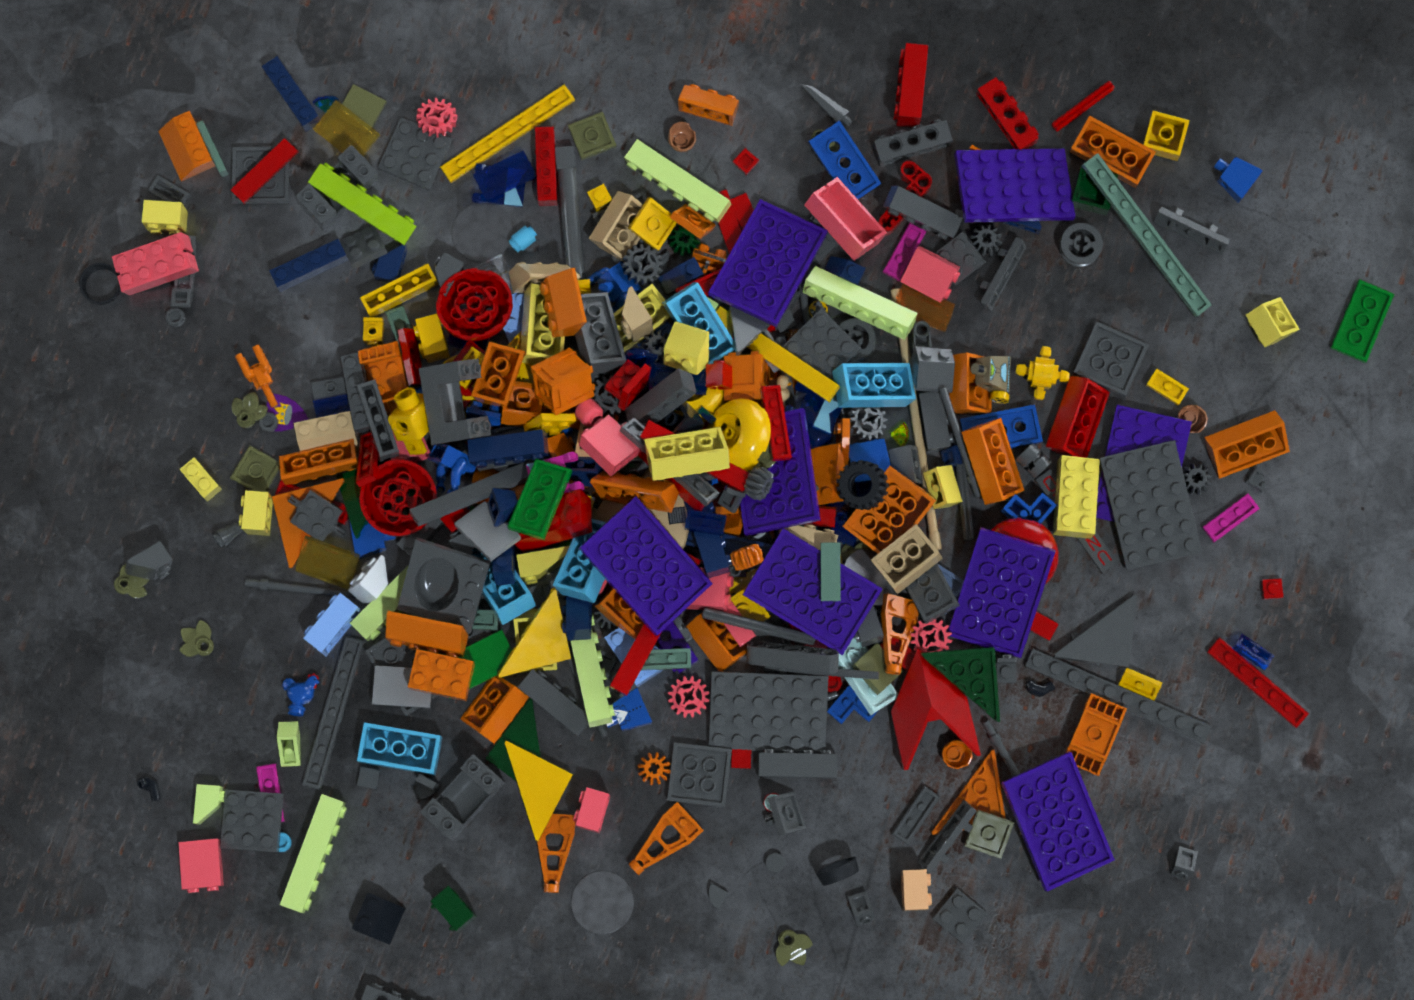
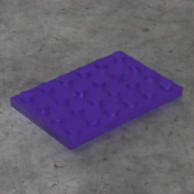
M1065 149L955 151L954 157L964 223L1062 221L1075 219Z
M760 199L711 286L708 295L777 327L825 240L828 230Z
M1116 405L1105 456L1175 440L1182 467L1192 421ZM1101 470L1098 483L1096 518L1114 522Z
M804 408L785 412L792 458L791 460L776 461L771 468H767L773 474L774 479L769 494L761 501L754 500L746 494L740 503L744 534L746 536L821 521Z
M637 496L633 497L578 548L655 636H658L713 584Z
M981 527L958 598L960 606L955 608L948 632H952L950 637L986 648L995 647L996 651L1021 658L1056 550Z
M783 528L742 595L843 655L881 593L882 588L840 563L841 601H821V551Z
M1072 752L1062 754L1001 782L1044 891L1048 892L1115 860Z

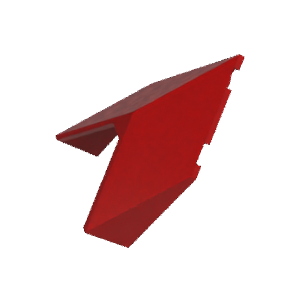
M917 648L891 710L902 769H909L927 723L940 719L975 756H981L967 697L921 656L923 652Z

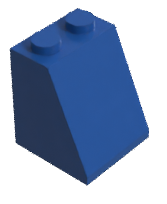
M873 439L849 445V465L850 462L863 460L878 465L885 472L891 466L885 439ZM867 474L859 475L854 481L853 487L857 496L863 497L871 490L872 481Z

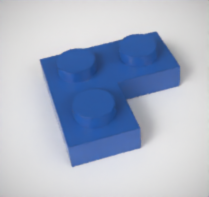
M850 685L827 711L840 724L847 719L853 710L868 723L876 715V713L873 715L869 714Z

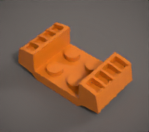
M398 341L358 351L359 362L365 365L368 381L376 380L387 417L397 408L394 396L399 391L409 388Z
M1091 693L1085 703L1084 711L1065 753L1072 752L1078 768L1099 776L1127 708Z

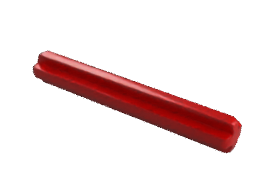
M1110 81L1104 83L1052 122L1053 129L1056 132L1061 130L1112 92L1115 88Z

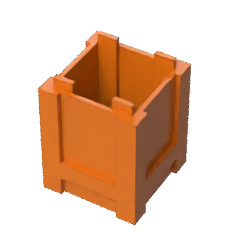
M570 347L531 366L535 397L541 400L555 416L594 397L595 384L591 380L593 368L583 362L577 356L576 351H573Z
M751 351V355L736 356V352L728 353V356H724V361L732 366V389L724 390V401L749 399L763 407L760 388L761 386H770V367L763 358V355L759 354V351Z

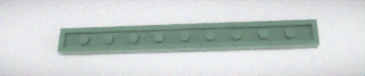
M1097 153L1081 165L1192 314L1197 317L1208 309L1212 304L1100 155Z

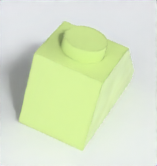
M298 721L279 722L277 743L281 767L301 766Z
M197 784L193 817L194 824L200 825L221 807V803L225 799V791H223L222 786Z

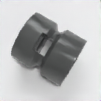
M1034 443L1016 461L1023 468L1027 467V472L1033 479H1036L1052 462L1046 455L1040 454L1041 450Z

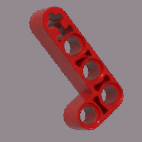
M906 161L902 164L900 177L908 184L905 190L923 198L931 188V176L912 161ZM910 168L914 173L907 175L904 173V169ZM920 180H925L928 183V185L926 187H921L918 184V182ZM887 209L880 217L878 223L883 227V223L887 224L891 217L892 220L889 227L886 226L884 228L887 232L885 236L893 233L905 217L898 215V217L888 213Z

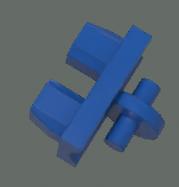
M473 401L471 406L467 407L466 419L488 416L491 427L500 428V406L490 405L489 411L482 410L483 404L481 402Z

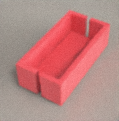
M838 177L815 191L804 205L854 261L877 246L887 234L885 229Z
M179 232L112 256L115 271L120 274L117 278L121 292L130 296L199 272L195 255L191 254L193 248L189 236Z

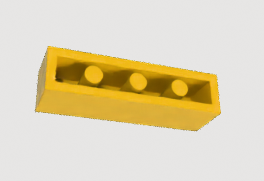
M426 264L360 297L369 316L374 318L439 284L429 264Z

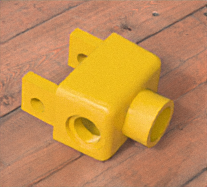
M411 387L406 388L394 396L397 408L388 416V422L396 440L404 442L410 455L425 454L427 449L422 438L429 432L423 393H417Z

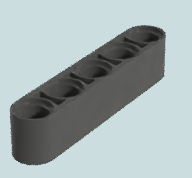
M749 641L747 642V663L833 674L839 670V652L826 648Z

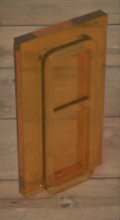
M902 283L895 302L917 312L916 321H925L930 327L942 332H946L955 304L946 300L940 303Z

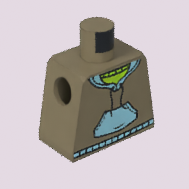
M988 356L977 358L976 363H973L971 366V373L975 374V384L989 392L996 390L1010 392L1011 357Z

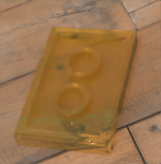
M337 100L334 101L313 129L342 153L352 145L363 157L380 136L377 131Z
M305 536L296 571L349 590L351 587L349 583L355 576L360 555Z

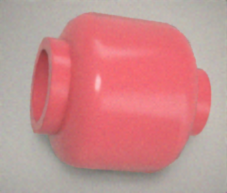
M590 398L576 405L575 416L584 426L591 427L594 426L598 419L603 418V409L594 399Z

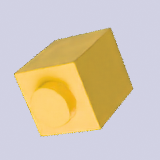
M604 184L587 192L588 199L595 212L607 208L612 201Z

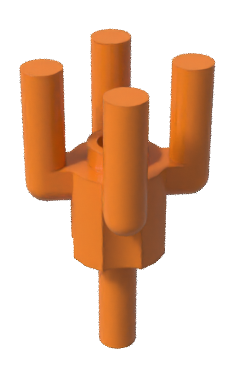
M259 345L252 347L259 363L251 367L242 353L237 354L235 358L245 378L253 383L256 390H263L271 408L276 407L278 403L269 387L273 383L270 376L272 368L262 348Z

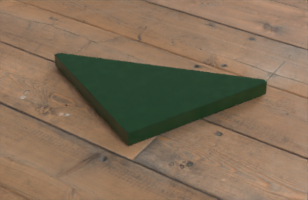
M388 459V460H385V461H382V462L378 461L377 467H378L379 465L383 464L384 462L389 461V460H391V459ZM357 469L337 475L336 478L337 480L342 478L345 480L340 487V491L355 538L357 539L360 537L364 526L368 524V521L361 510V487L356 483Z
M995 647L921 653V656L994 721L1000 722Z
M532 699L528 700L485 758L516 782L517 780L505 746L506 741L541 758Z

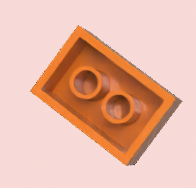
M416 649L408 688L467 702L475 663L470 660Z

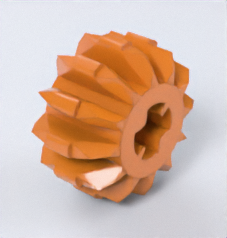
M759 544L741 547L730 554L732 565L738 571L758 565L764 560Z
M657 752L653 759L651 753H648V761L644 757L641 758L645 765L638 764V768L644 769L638 774L639 776L646 774L643 782L650 778V785H653L654 779H656L657 784L660 785V777L665 781L667 780L663 773L670 774L671 772L669 769H664L670 766V763H662L666 759L665 756L658 760L659 753ZM652 764L660 767L657 769L656 774H653V771L649 772Z

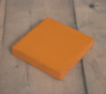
M687 204L675 210L670 216L671 219L699 239L713 231L716 226L702 214L688 207Z

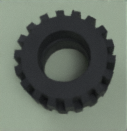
M863 460L850 462V465L844 466L845 470L840 471L838 474L840 479H837L836 483H839V487L836 488L840 492L839 497L844 500L843 502L852 508L870 510L872 507L879 506V502L882 503L884 501V495L887 496L886 488H889V483H886V480H888L887 475H884L883 469L874 463ZM867 474L872 481L871 490L863 497L857 496L853 488L854 481L859 475Z

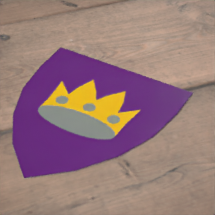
M273 393L278 403L273 408H271L267 401V413H273L279 421L275 431L291 430L294 428V423L309 419L305 411L295 401L286 396Z

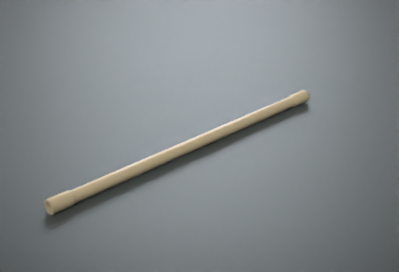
M900 288L890 290L891 300L904 306L902 290ZM907 336L905 340L899 338L902 363H909L911 357ZM915 390L916 400L909 404L923 478L921 486L922 489L929 493L923 475L924 472L929 471L917 392ZM932 506L926 513L928 537L937 550H942L936 513Z

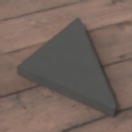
M796 291L787 309L800 297V291ZM728 305L736 356H739L770 324Z
M1133 595L1055 653L1054 658L1129 668L1137 595Z

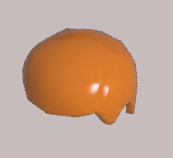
M961 740L947 742L941 752L944 763L953 769L968 766L973 758L972 751Z

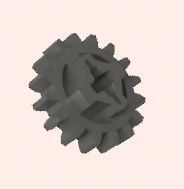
M640 244L638 248L634 245L631 250H627L626 255L622 258L625 262L621 266L626 268L624 275H630L629 281L635 279L636 285L641 281L642 286H644L647 282L652 284L654 280L660 277L658 274H661L663 270L659 267L663 265V262L659 261L662 257L661 255L656 256V249L651 251L650 245L644 248L643 244Z
M612 375L609 376V379L602 376L601 381L596 380L594 397H592L603 409V416L608 412L611 417L614 412L619 416L622 410L618 407L619 399L615 396L612 398L613 395L604 389L605 385L613 377ZM603 388V393L599 396V390Z
M854 407L847 413L851 416L850 429L854 430L852 435L858 434L859 440L864 438L865 441L877 439L878 436L884 434L882 430L887 428L883 424V422L887 421L886 418H883L886 412H881V407Z

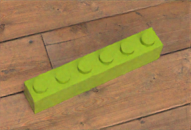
M320 163L307 184L310 183L315 189L401 245L406 244L417 227L413 224V219L407 215L404 217L397 214L399 210L391 205L386 207L381 203L383 201L381 198L374 194L371 197L365 193L367 189L361 185L356 184L354 186L349 182L351 179L342 173L337 175L333 172L334 168L329 164L324 163L322 165Z

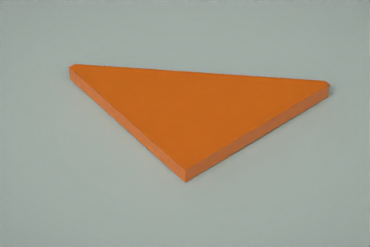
M344 478L272 496L289 568L294 567L311 538L309 534L290 523L297 507L288 502L291 495L302 501L309 491L313 490L330 502H333L340 487L345 482Z
M991 750L936 825L932 835H937L963 800L970 803L976 810L979 809L1006 818L995 750ZM974 814L973 817L970 819V821H969L970 824H972V821H973V818H974L975 814Z

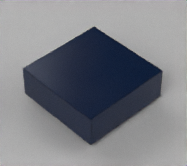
M958 445L940 451L944 466L952 465L953 468L963 464Z

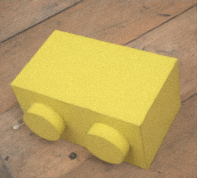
M195 457L179 469L207 502L222 490Z
M952 465L935 467L923 473L929 494L936 499V502L933 504L934 509L948 508L963 502Z

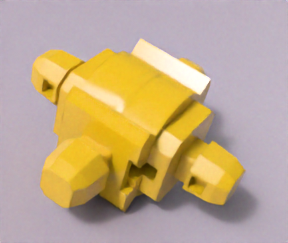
M1042 346L1039 353L1041 357H1035L1034 361L1029 362L1028 367L1024 364L1016 366L1015 374L1023 377L1027 375L1026 381L1031 382L1030 387L1036 388L1034 389V399L1043 400L1046 393L1044 389L1049 390L1051 385H1056L1057 380L1059 382L1069 381L1070 373L1064 370L1059 372V365H1054L1055 359H1049L1051 357V348L1047 346Z

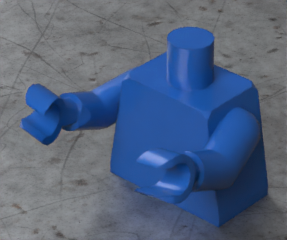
M622 261L610 269L604 267L587 278L590 279V286L597 282L599 292H608L610 301L612 303L616 302L612 307L613 313L625 304L629 287L632 286L637 295L642 291L638 283L637 285L635 284V279L629 281L630 275H624L626 268H622Z
M442 443L434 444L427 458L438 464L436 468V490L438 487H442V493L446 490L444 481L449 470H451L450 484L452 487L447 491V494L458 490L462 474L464 475L466 472L472 475L476 469V466L474 467L469 462V455Z

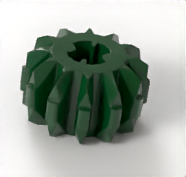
M678 225V231L673 229L671 231L673 235L668 237L672 241L669 243V247H675L673 250L675 254L680 250V256H684L686 251L690 256V249L694 251V248L697 249L696 245H700L698 237L687 229H682L681 225ZM685 237V239H687V243L681 241V238Z

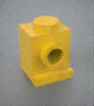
M363 317L364 344L370 347L383 344V318ZM376 329L375 334H370L369 331Z

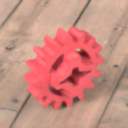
M435 98L434 102L428 99L427 105L422 103L421 108L417 109L416 121H418V128L422 127L423 133L428 131L430 137L432 134H436V138H438L441 133L443 136H446V131L451 133L452 127H456V108H451V102L445 104V99H442L441 102H438L437 98Z
M937 619L927 624L921 620L918 621L920 626H913L916 632L910 634V636L915 637L911 641V644H916L914 651L917 648L923 653L943 651V649L949 650L950 647L947 643H952L953 641L948 639V636L952 635V632H947L949 625L943 626L944 620L938 623L936 622ZM927 625H935L931 630L923 628ZM941 630L944 634V641L940 638L939 632ZM935 632L934 639L936 641H932L927 645L929 640L927 634L931 635ZM919 636L923 638L922 646L919 642ZM930 646L939 647V649L934 651L928 650Z
M683 676L682 682L677 679L678 685H671L673 692H668V695L672 696L668 703L674 704L671 709H677L676 715H679L681 712L684 713V718L687 717V714L694 718V713L696 712L698 715H701L700 709L706 710L707 707L704 703H709V699L705 698V696L709 695V691H704L707 687L706 684L701 686V679L695 682L694 676H691L690 680ZM688 684L692 685V686H691L690 688H688V689H683V688H681V687L684 686V685H688ZM698 689L702 694V700L696 696ZM693 691V700H688L685 703L684 694L688 695ZM676 694L681 697L679 705L676 702ZM694 705L696 707L692 710H685L687 706Z

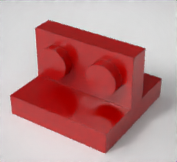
M628 359L605 385L604 389L619 399L618 407L625 411L647 386L651 367L645 363L640 368Z

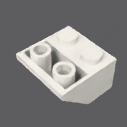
M382 555L367 561L361 568L362 572L356 575L349 583L351 587L348 592L364 605L376 600L388 585L385 557Z

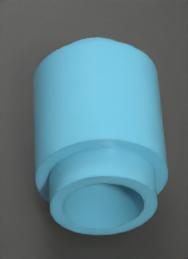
M523 226L511 236L508 242L518 253L536 241L535 236L537 234L531 226L528 228Z

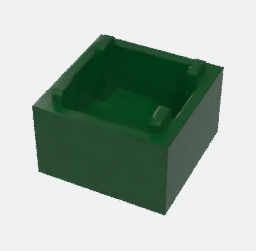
M1081 166L1072 196L1074 208L1107 216L1111 204Z
M447 886L430 901L433 904L431 908L437 909L451 925L450 931L460 932L477 917L451 886Z

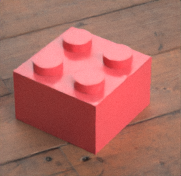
M587 787L585 791H581L579 798L581 808L580 810L576 809L573 819L576 822V826L600 834L610 794Z

